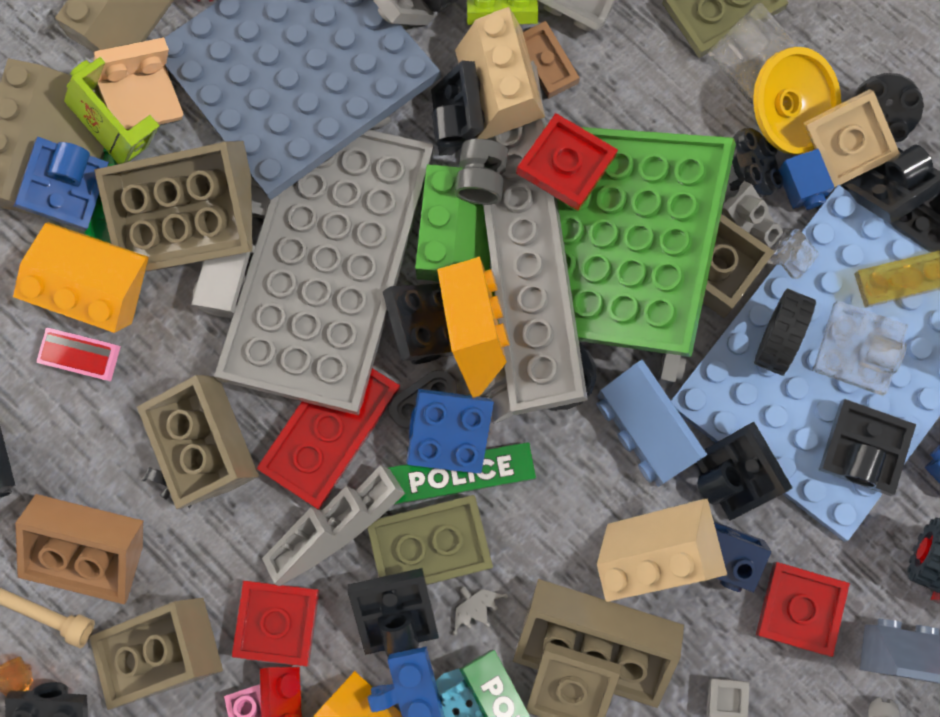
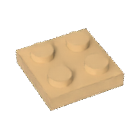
M870 89L804 122L815 150L819 149L834 187L900 154L876 95Z

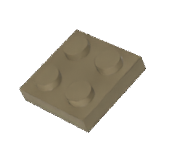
M546 642L526 710L528 713L539 717H605L620 676L621 665Z

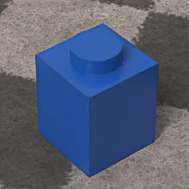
M819 149L786 159L778 170L782 175L783 187L792 209L805 206L806 210L816 208L826 202L825 198L835 188Z

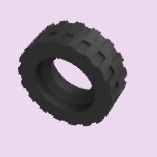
M788 288L784 291L762 337L755 356V365L781 376L785 375L801 346L811 322L816 305L815 299Z

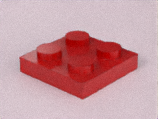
M555 113L517 166L516 174L579 211L615 159L618 149Z
M773 562L756 636L833 657L850 583L783 563Z
M243 581L232 657L309 666L319 590Z

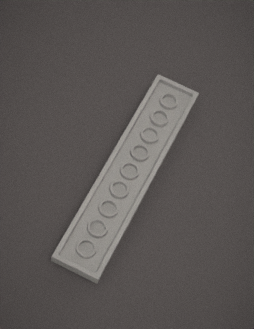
M531 61L540 99L542 102L537 66L535 65L534 61ZM545 118L487 139L498 142L508 149L506 171L501 175L504 178L502 199L499 203L483 206L491 267L498 291H495V296L499 298L504 315L503 318L498 320L499 324L504 323L510 343L509 346L504 347L507 361L505 373L510 411L514 415L588 400L557 198L516 174L517 166L546 127Z

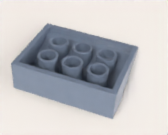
M878 618V625L864 626L860 670L940 684L939 628L916 625L915 632L901 629L902 622Z

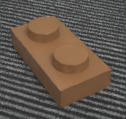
M546 21L523 32L530 61H534L537 66L539 83L548 99L579 84L580 77Z

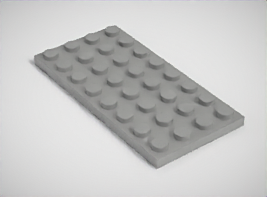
M368 130L270 201L214 377L217 381L359 415L388 315L382 291L390 286H396L423 193L427 164L431 165L435 151L434 144Z

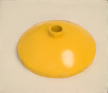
M791 47L775 53L766 61L758 74L753 96L754 112L758 126L767 141L783 153L801 155L815 150L804 122L841 104V90L838 79L831 65L823 56L809 48Z

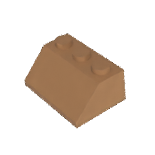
M35 494L15 523L18 578L125 605L143 548L144 521Z

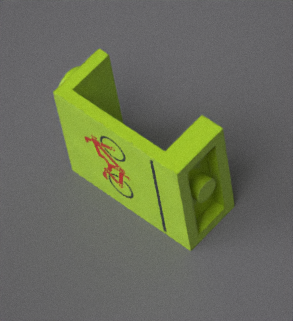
M101 57L92 63L85 60L70 72L72 77L66 85L68 89L64 102L118 164L127 163L149 147L160 125L149 115L127 131L92 91L98 84L105 61Z

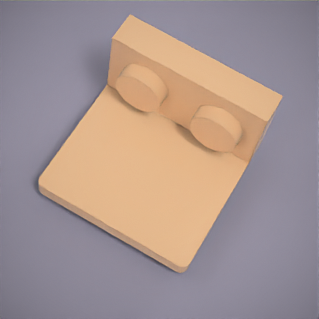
M164 37L94 51L93 61L99 57L105 61L97 84L102 100L127 131L149 115L159 125L182 120L183 118L182 108L165 66L169 49Z

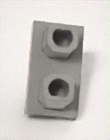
M744 181L740 185L736 196L730 197L723 204L722 215L768 247H771L783 233L779 224L774 222L768 212L769 208L765 201L760 199L753 185Z

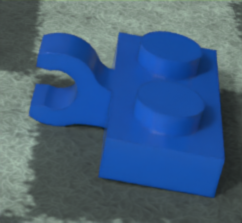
M427 646L389 654L387 661L393 684L379 685L371 688L372 695L367 697L371 712L382 711L399 703L402 717H445Z

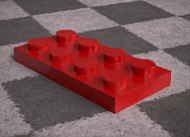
M372 368L359 415L301 402L256 469L320 510L399 391L400 385Z

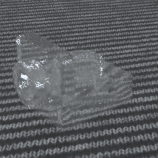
M781 228L783 231L782 235L769 247L775 252L767 263L781 265L791 278L799 279L818 258L819 252L800 229Z

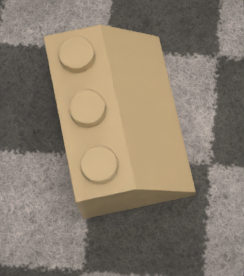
M510 7L476 19L455 49L458 64L462 60L475 61L476 74L480 79L479 96L481 109L485 115L484 130L476 135V138L488 139L545 118L523 31Z
M708 498L607 524L597 562L606 602L727 575Z

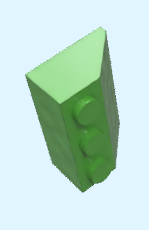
M430 164L426 166L415 266L417 280L439 282L437 269L477 257L481 258L485 271L489 270L490 252L484 206L463 201L455 195L457 174L462 170L461 167Z

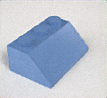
M640 360L610 382L597 395L600 400L597 403L600 412L607 421L613 419L621 431L617 434L620 442L628 452L634 450L641 461L638 467L649 483L654 481L659 487L707 455L643 360Z

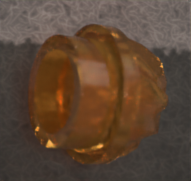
M22 657L14 658L0 665V692L7 696L10 690L27 691L33 682L32 667L30 664H25Z

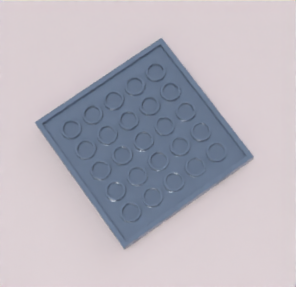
M218 0L165 37L169 49L167 63L165 64L167 70L224 142L244 141L251 177L270 201L442 78L439 68L400 24H391L381 17L378 12L379 7L373 0Z

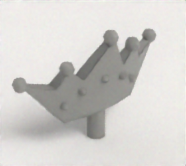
M463 587L460 592L466 601L456 608L455 630H453L452 634L454 636L458 634L457 630L462 623L468 629H471V618L484 623L485 627L489 628L487 607L496 611L498 607L495 605L494 600L500 598L507 599L508 594L501 595L482 589L471 596L466 587Z

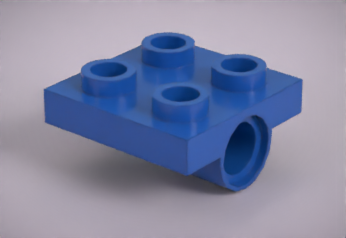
M37 136L13 207L86 231L99 195L94 169L107 167L109 162L90 156L89 151L78 145L67 142L54 143Z
M418 389L416 405L412 410L410 419V442L406 460L407 464L481 474L494 404L492 398H472L469 395Z

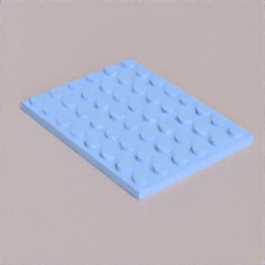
M838 185L671 399V402L682 418L715 443L744 426L755 422L793 487L783 495L845 542L851 538L883 493L819 471L840 401L847 399L916 424L905 463L940 416V258L896 230L884 219L858 204L847 190ZM788 288L815 299L816 305L801 346L784 376H781L755 365L754 361L772 314L784 291Z

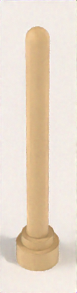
M0 588V605L60 631V635L65 638L66 643L79 649L88 642L95 626L94 620L81 614L66 617Z

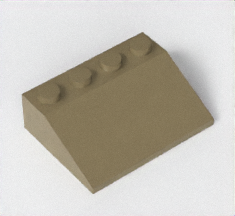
M8 58L0 82V208L40 216L13 207L37 136L54 143L67 142L78 145L89 151L90 156L103 160L105 155L103 152L104 147L64 102L68 89L66 85L70 82L71 75L43 65ZM96 86L92 91L103 102L98 86Z
M226 141L94 169L111 244L148 256L145 271L252 251L251 173L244 141Z

